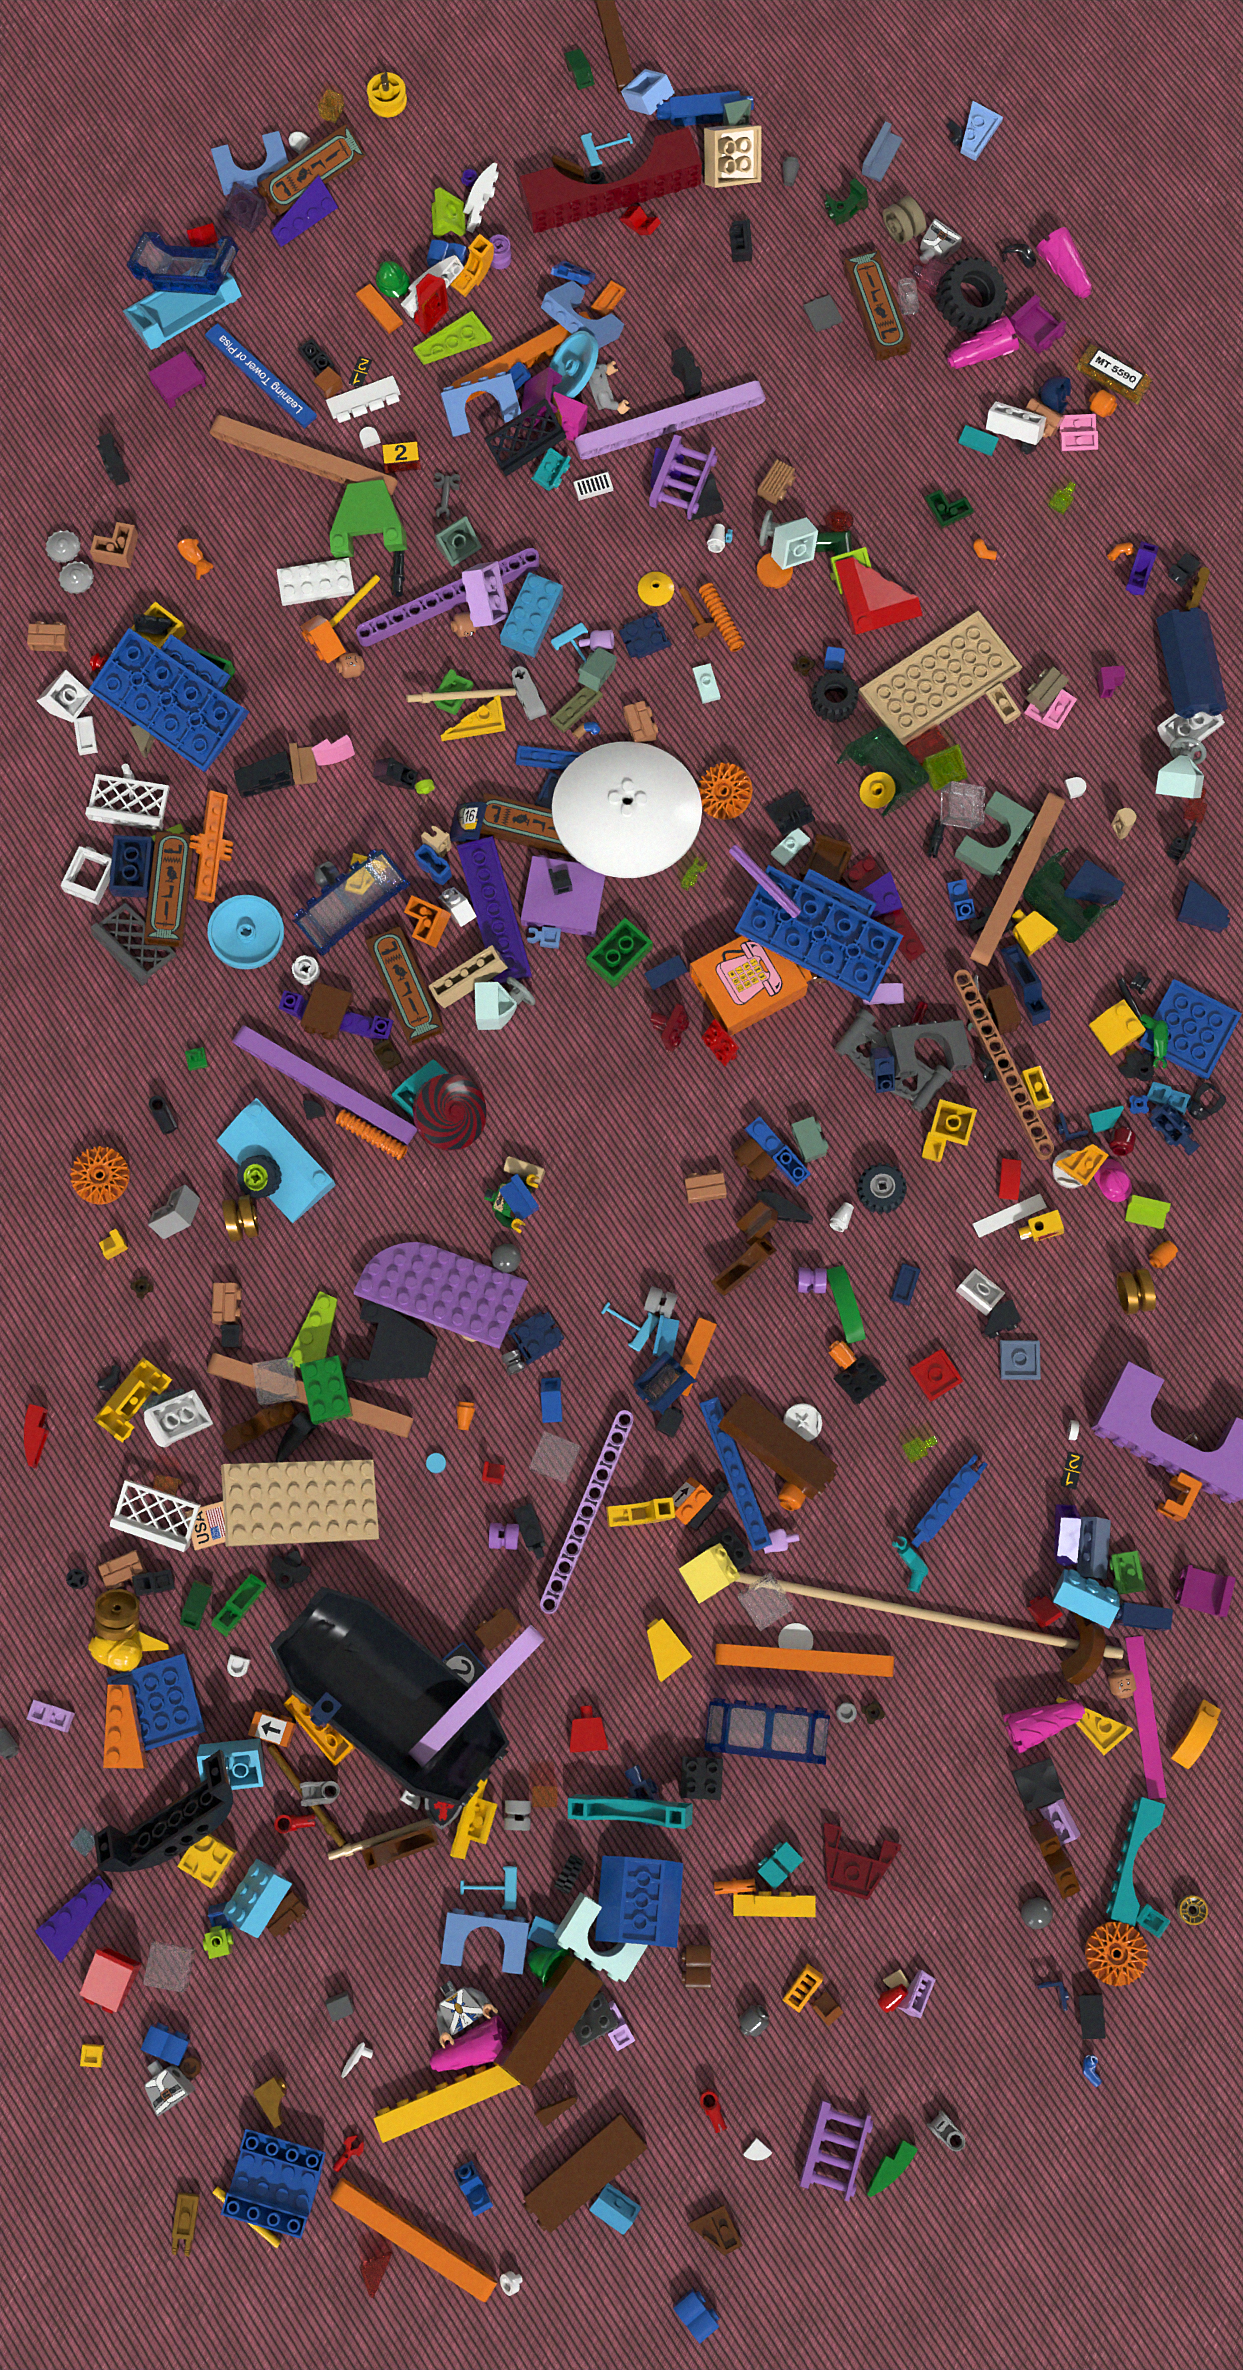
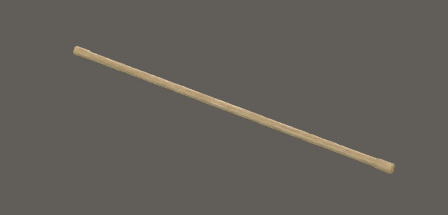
M738 1572L741 1578L736 1580V1582L1074 1650L1078 1649L1080 1640ZM1105 1645L1103 1656L1122 1660L1124 1649Z

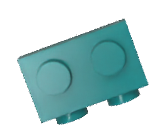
M548 449L531 479L548 491L554 487L557 488L562 481L561 475L566 473L570 467L569 461L571 457L569 455L563 457L554 449Z

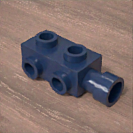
M1166 1103L1162 1107L1158 1105L1151 1111L1153 1114L1150 1118L1152 1121L1151 1126L1156 1131H1161L1165 1135L1164 1140L1166 1143L1175 1147L1181 1144L1188 1156L1200 1147L1196 1140L1193 1141L1189 1137L1194 1132L1191 1125L1181 1118L1173 1106Z
M639 1764L624 1771L627 1779H630L633 1785L628 1788V1798L663 1801L658 1795L656 1783L650 1777L645 1780L643 1779Z

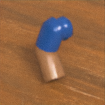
M595 721L585 722L572 735L579 740L589 731L594 735L598 734L601 728Z

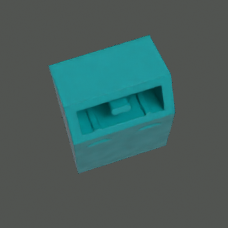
M432 1059L406 1079L391 1094L393 1100L413 1118V1104L421 1086L432 1077L447 1074L448 1072Z

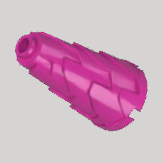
M1067 227L1059 228L1049 234V238L1046 241L1043 239L1037 245L1036 251L1047 262L1053 272L1061 278L1064 284L1071 289L1074 295L1084 299L1091 294L1092 284L1086 275V270L1079 258L1080 254L1071 238Z
M1004 315L990 323L988 327L980 330L975 336L949 353V357H947L949 366L958 369L1017 351L1019 349L1018 338L1014 339L1016 332L1008 317Z
M1069 1700L1058 1704L1007 1713L1003 1715L1004 1722L1008 1721L1009 1726H1006V1730L1014 1749H1017V1753L1020 1754L1048 1737L1057 1734L1062 1729L1079 1722L1083 1718L1082 1715L1085 1714V1710L1081 1702L1077 1703L1076 1701Z
M494 2016L483 2022V2024L466 2031V2034L454 2039L453 2045L448 2042L445 2045L446 2048L442 2047L434 2051L432 2057L429 2058L431 2068L440 2072L452 2069L457 2070L471 2065L478 2066L491 2061L494 2062V2059L508 2041L506 2037L508 2031L500 2016Z

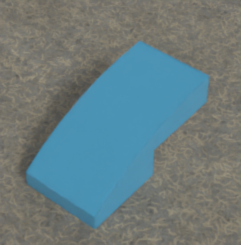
M1157 1082L1152 1083L1147 1095L1148 1101L1161 1107L1168 1103L1178 1113L1185 1115L1191 1100V1095L1172 1090V1087Z

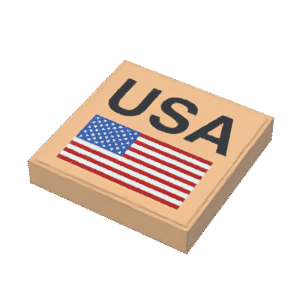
M223 1501L200 1507L191 1535L195 1551L226 1542ZM194 1509L185 1512L186 1518L192 1516Z

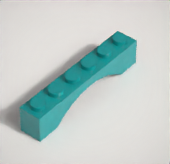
M575 1794L568 1798V1819L628 1820L686 1829L692 1825L693 1803Z
M1138 1797L1137 1800L1133 1801L1131 1811L1134 1814L1132 1820L1128 1821L1126 1832H1129L1127 1840L1123 1841L1121 1852H1124L1122 1861L1119 1860L1117 1863V1880H1114L1111 1886L1112 1900L1108 1901L1106 1906L1107 1917L1135 1926L1140 1905L1133 1886L1132 1871L1134 1859L1143 1840L1161 1824L1165 1808L1163 1803L1143 1797Z

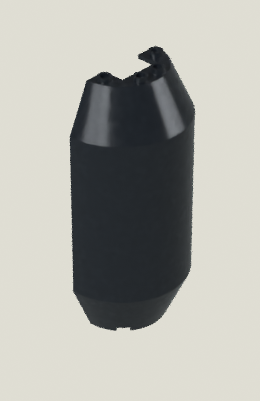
M322 1586L310 1599L302 1613L269 1646L291 1694L310 1710L326 1692L336 1699L342 1706L329 1720L328 1725L412 1795L458 1807L460 1805L465 1807L479 1789L477 1786L479 1781L485 1782L492 1773L489 1770L497 1759L501 1761L509 1752L506 1748L510 1742L489 1700H487L423 1767L408 1754L470 1689L471 1685L369 1600ZM352 1643L360 1648L362 1653L344 1651V1645ZM324 1701L321 1705V1709L326 1713L331 1712L334 1708L331 1701Z

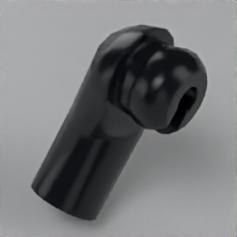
M951 120L947 124V128L954 135L950 141L957 146L963 141V130Z
M1023 442L1020 446V451L1026 455L1031 454L1035 451L1037 445Z
M112 1365L110 1375L98 1380L97 1387L103 1391L115 1387L119 1382L121 1367Z

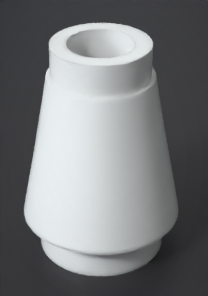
M722 524L714 525L707 542L708 549L714 553L721 552L725 547V527Z
M844 1202L830 1219L831 1228L838 1232H843L848 1228L854 1209L851 1204Z

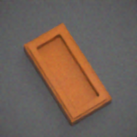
M611 280L592 304L591 310L602 317L609 315L626 293V289Z

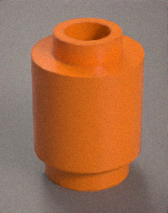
M1171 1241L1162 1242L1149 1254V1262L1153 1267L1163 1269L1176 1257L1178 1249Z
M836 1340L829 1346L831 1350L828 1352L829 1355L840 1367L842 1366L846 1369L857 1360L854 1357L853 1351L843 1340L841 1342Z

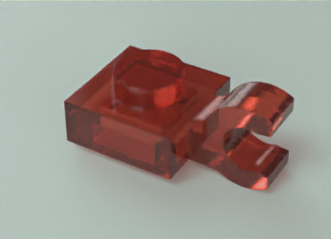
M1202 788L1201 798L1188 800L1183 818L1191 821L1197 819L1196 822L1202 823L1208 805L1203 803L1207 789Z

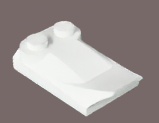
M1202 711L1189 719L1174 714L1161 723L1157 730L1161 739L1170 748L1172 741L1179 737H1192L1201 742L1225 722L1222 720L1223 716L1221 714L1210 716ZM1188 742L1181 743L1184 746H1195L1194 744ZM1175 748L1177 754L1179 755L1180 750Z
M195 1390L149 1408L144 1412L145 1424L157 1445L161 1447H168L173 1442L213 1424Z

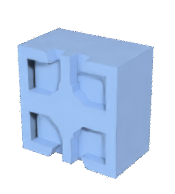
M645 69L621 93L629 110L651 115L658 109L656 105H662L663 99L667 100L674 94V90L666 74Z

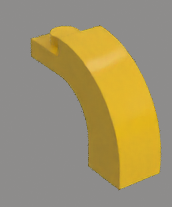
M673 1498L653 1499L644 1503L606 1507L608 1527L642 1525L675 1518Z

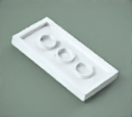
M349 558L277 569L283 606L355 594Z

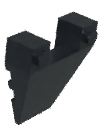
M364 1300L360 1320L363 1323L378 1327L369 1361L349 1357L345 1373L346 1378L364 1383L428 1378L437 1339L389 1307Z

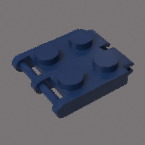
M657 612L624 625V629L619 631L631 658L637 656L640 659L672 645L664 633V626H661L658 620L659 615Z
M539 1312L507 1332L509 1336L512 1335L518 1345L516 1348L521 1350L527 1360L525 1361L527 1365L560 1347L561 1344L559 1342L565 1339L558 1326L551 1330L550 1327L556 1323L549 1312L543 1315ZM516 1332L523 1343H520V1341L518 1340L517 1336L515 1335ZM524 1347H526L527 1351L529 1352V1354H530V1356H531L532 1358H529V1356H528V1354L526 1353Z

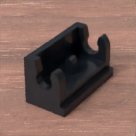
M750 219L732 222L733 227L729 229L732 262L752 261L753 250Z
M1103 1994L1079 1995L1082 2039H1106Z

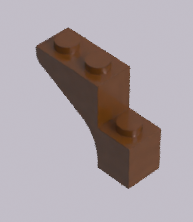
M762 1237L740 1258L716 1276L711 1283L719 1293L726 1296L741 1286L755 1270L763 1266L777 1251L776 1248L765 1237Z
M286 1401L263 1409L250 1420L234 1425L222 1435V1438L231 1453L243 1449L256 1439L291 1423L297 1414L290 1401Z
M1045 1819L1030 1826L1029 1830L1032 1839L1045 1861L1062 1900L1081 1891L1073 1865L1062 1850L1058 1835L1049 1821Z
M433 1825L362 1850L367 1870L439 1845L438 1836Z

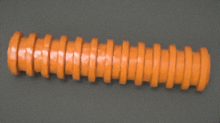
M706 583L700 587L699 593L702 599H704L709 612L712 613L711 616L714 618V622L717 623L716 625L722 633L721 635L724 637L725 642H727L729 650L731 652L738 651L745 643L742 641V637L739 636V632L736 626H734L729 613L726 612L727 609L724 607L723 602H721L722 600L716 592L717 590L714 588L713 583Z
M346 1109L341 1110L336 1117V1124H341V1127H346V1130H351V1133H356V1136H361V1139H366L368 1143L371 1142L378 1149L386 1150L387 1154L391 1153V1156L397 1157V1160H401L408 1150L407 1145L403 1146L402 1142L398 1143L397 1139L393 1140L392 1136H387V1133H382L381 1130H377L376 1127H372L366 1121L362 1122L361 1118L357 1119L356 1115L352 1116V1113H347Z

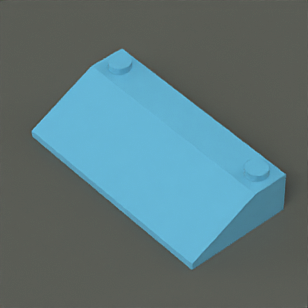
M211 258L123 310V313L143 342L152 350L160 347L162 343L229 303H234L242 295L234 277L214 258Z
M257 1098L241 1111L216 1140L239 1166H241L242 1161H245L246 1158L257 1155L269 1156L277 1162L282 1173V1181L279 1189L268 1197L292 1223L336 1186L333 1179Z

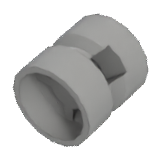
M652 1286L644 1310L652 1313L658 1311L659 1315H664V1317L670 1319L678 1295L668 1291L663 1293L662 1289ZM661 1299L666 1301L664 1306L660 1305Z
M505 1800V1812L508 1816L504 1818V1830H530L531 1819L528 1817V1814L531 1813V1801ZM515 1814L521 1815L520 1820H515Z

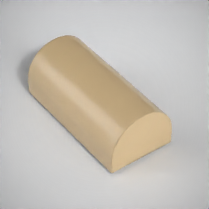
M1001 682L985 692L1005 724L1014 721L1020 716V710Z
M1130 808L1119 810L1111 823L1113 830L1120 840L1129 834L1136 820V814Z
M510 1156L507 1157L504 1166L505 1172L514 1175L518 1174L519 1177H528L530 1174L540 1177V1179L534 1180V1182L539 1184L542 1182L545 1174L544 1168Z

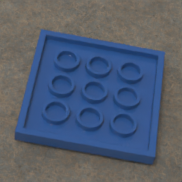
M1173 979L1153 1016L1158 1021L1164 1020L1168 1025L1167 1055L1163 1056V1058L1208 1080L1242 1013ZM1147 1028L1139 1046L1154 1053L1153 1031Z
M186 1654L177 1655L107 1678L108 1685H133L145 1751L207 1732Z

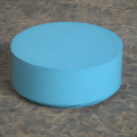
M433 1453L427 1458L426 1466L432 1473H441L446 1467V1460L443 1455Z

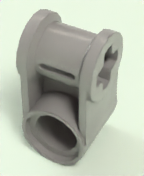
M334 1781L304 1782L299 1784L302 1789L303 1799L301 1806L330 1804L336 1800L340 1793L339 1785ZM331 1788L335 1795L327 1796L324 1790Z
M940 2109L938 2111L939 2115L926 2125L952 2151H960L965 2146V2138ZM955 2134L959 2135L960 2143L956 2146L951 2145L950 2137Z

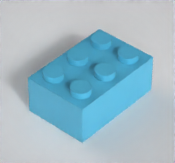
M1071 1569L1069 1571L1063 1570L1054 1588V1603L1106 1628H1110L1120 1608L1119 1594H1117L1116 1590L1110 1587L1104 1588L1094 1579H1085L1078 1572Z
M260 1738L199 1745L197 1762L201 1782L207 1779L204 1760L218 1750H221L226 1757L232 1790L264 1786L266 1772Z
M256 1859L250 1866L243 1881L238 1885L233 1897L226 1904L223 1913L240 1930L259 1938L292 1883L274 1867Z

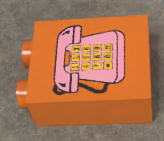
M744 936L690 963L689 973L714 1018H716L729 1036L806 996L807 982L812 980L809 970Z

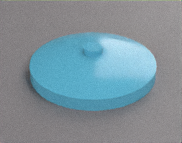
M586 331L575 332L560 345L553 356L549 367L562 375V382L552 388V399L554 392L573 399L589 381L598 358V342L590 333Z
M253 895L235 896L221 903L211 915L208 923L209 943L215 955L225 964L238 969L258 968L270 962L281 949L284 940L283 921L277 909L267 900Z

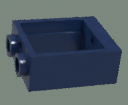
M1124 1602L1120 1604V1608L1114 1618L1116 1620L1115 1625L1157 1631L1171 1630L1173 1609Z

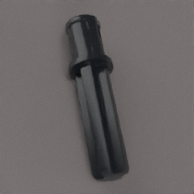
M405 550L394 551L391 594L395 597L403 595Z

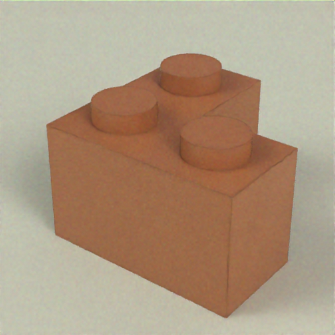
M116 522L112 538L94 535L90 550L94 562L130 568L138 539L135 526Z

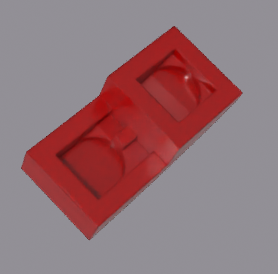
M1002 1158L998 1198L1018 1200L1022 1160Z

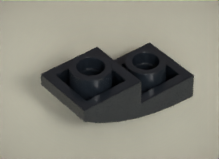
M313 339L298 348V352L318 375L328 366L330 368L334 367L333 362L324 350L321 351Z

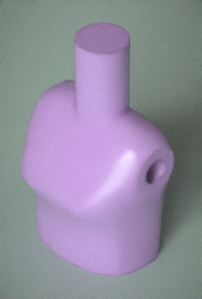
M594 630L590 638L579 640V646H590L594 652L598 647L603 650L613 649V631Z
M784 1529L770 1531L768 1533L773 1545L764 1548L765 1554L786 1551L788 1543L800 1541L799 1534L787 1535Z

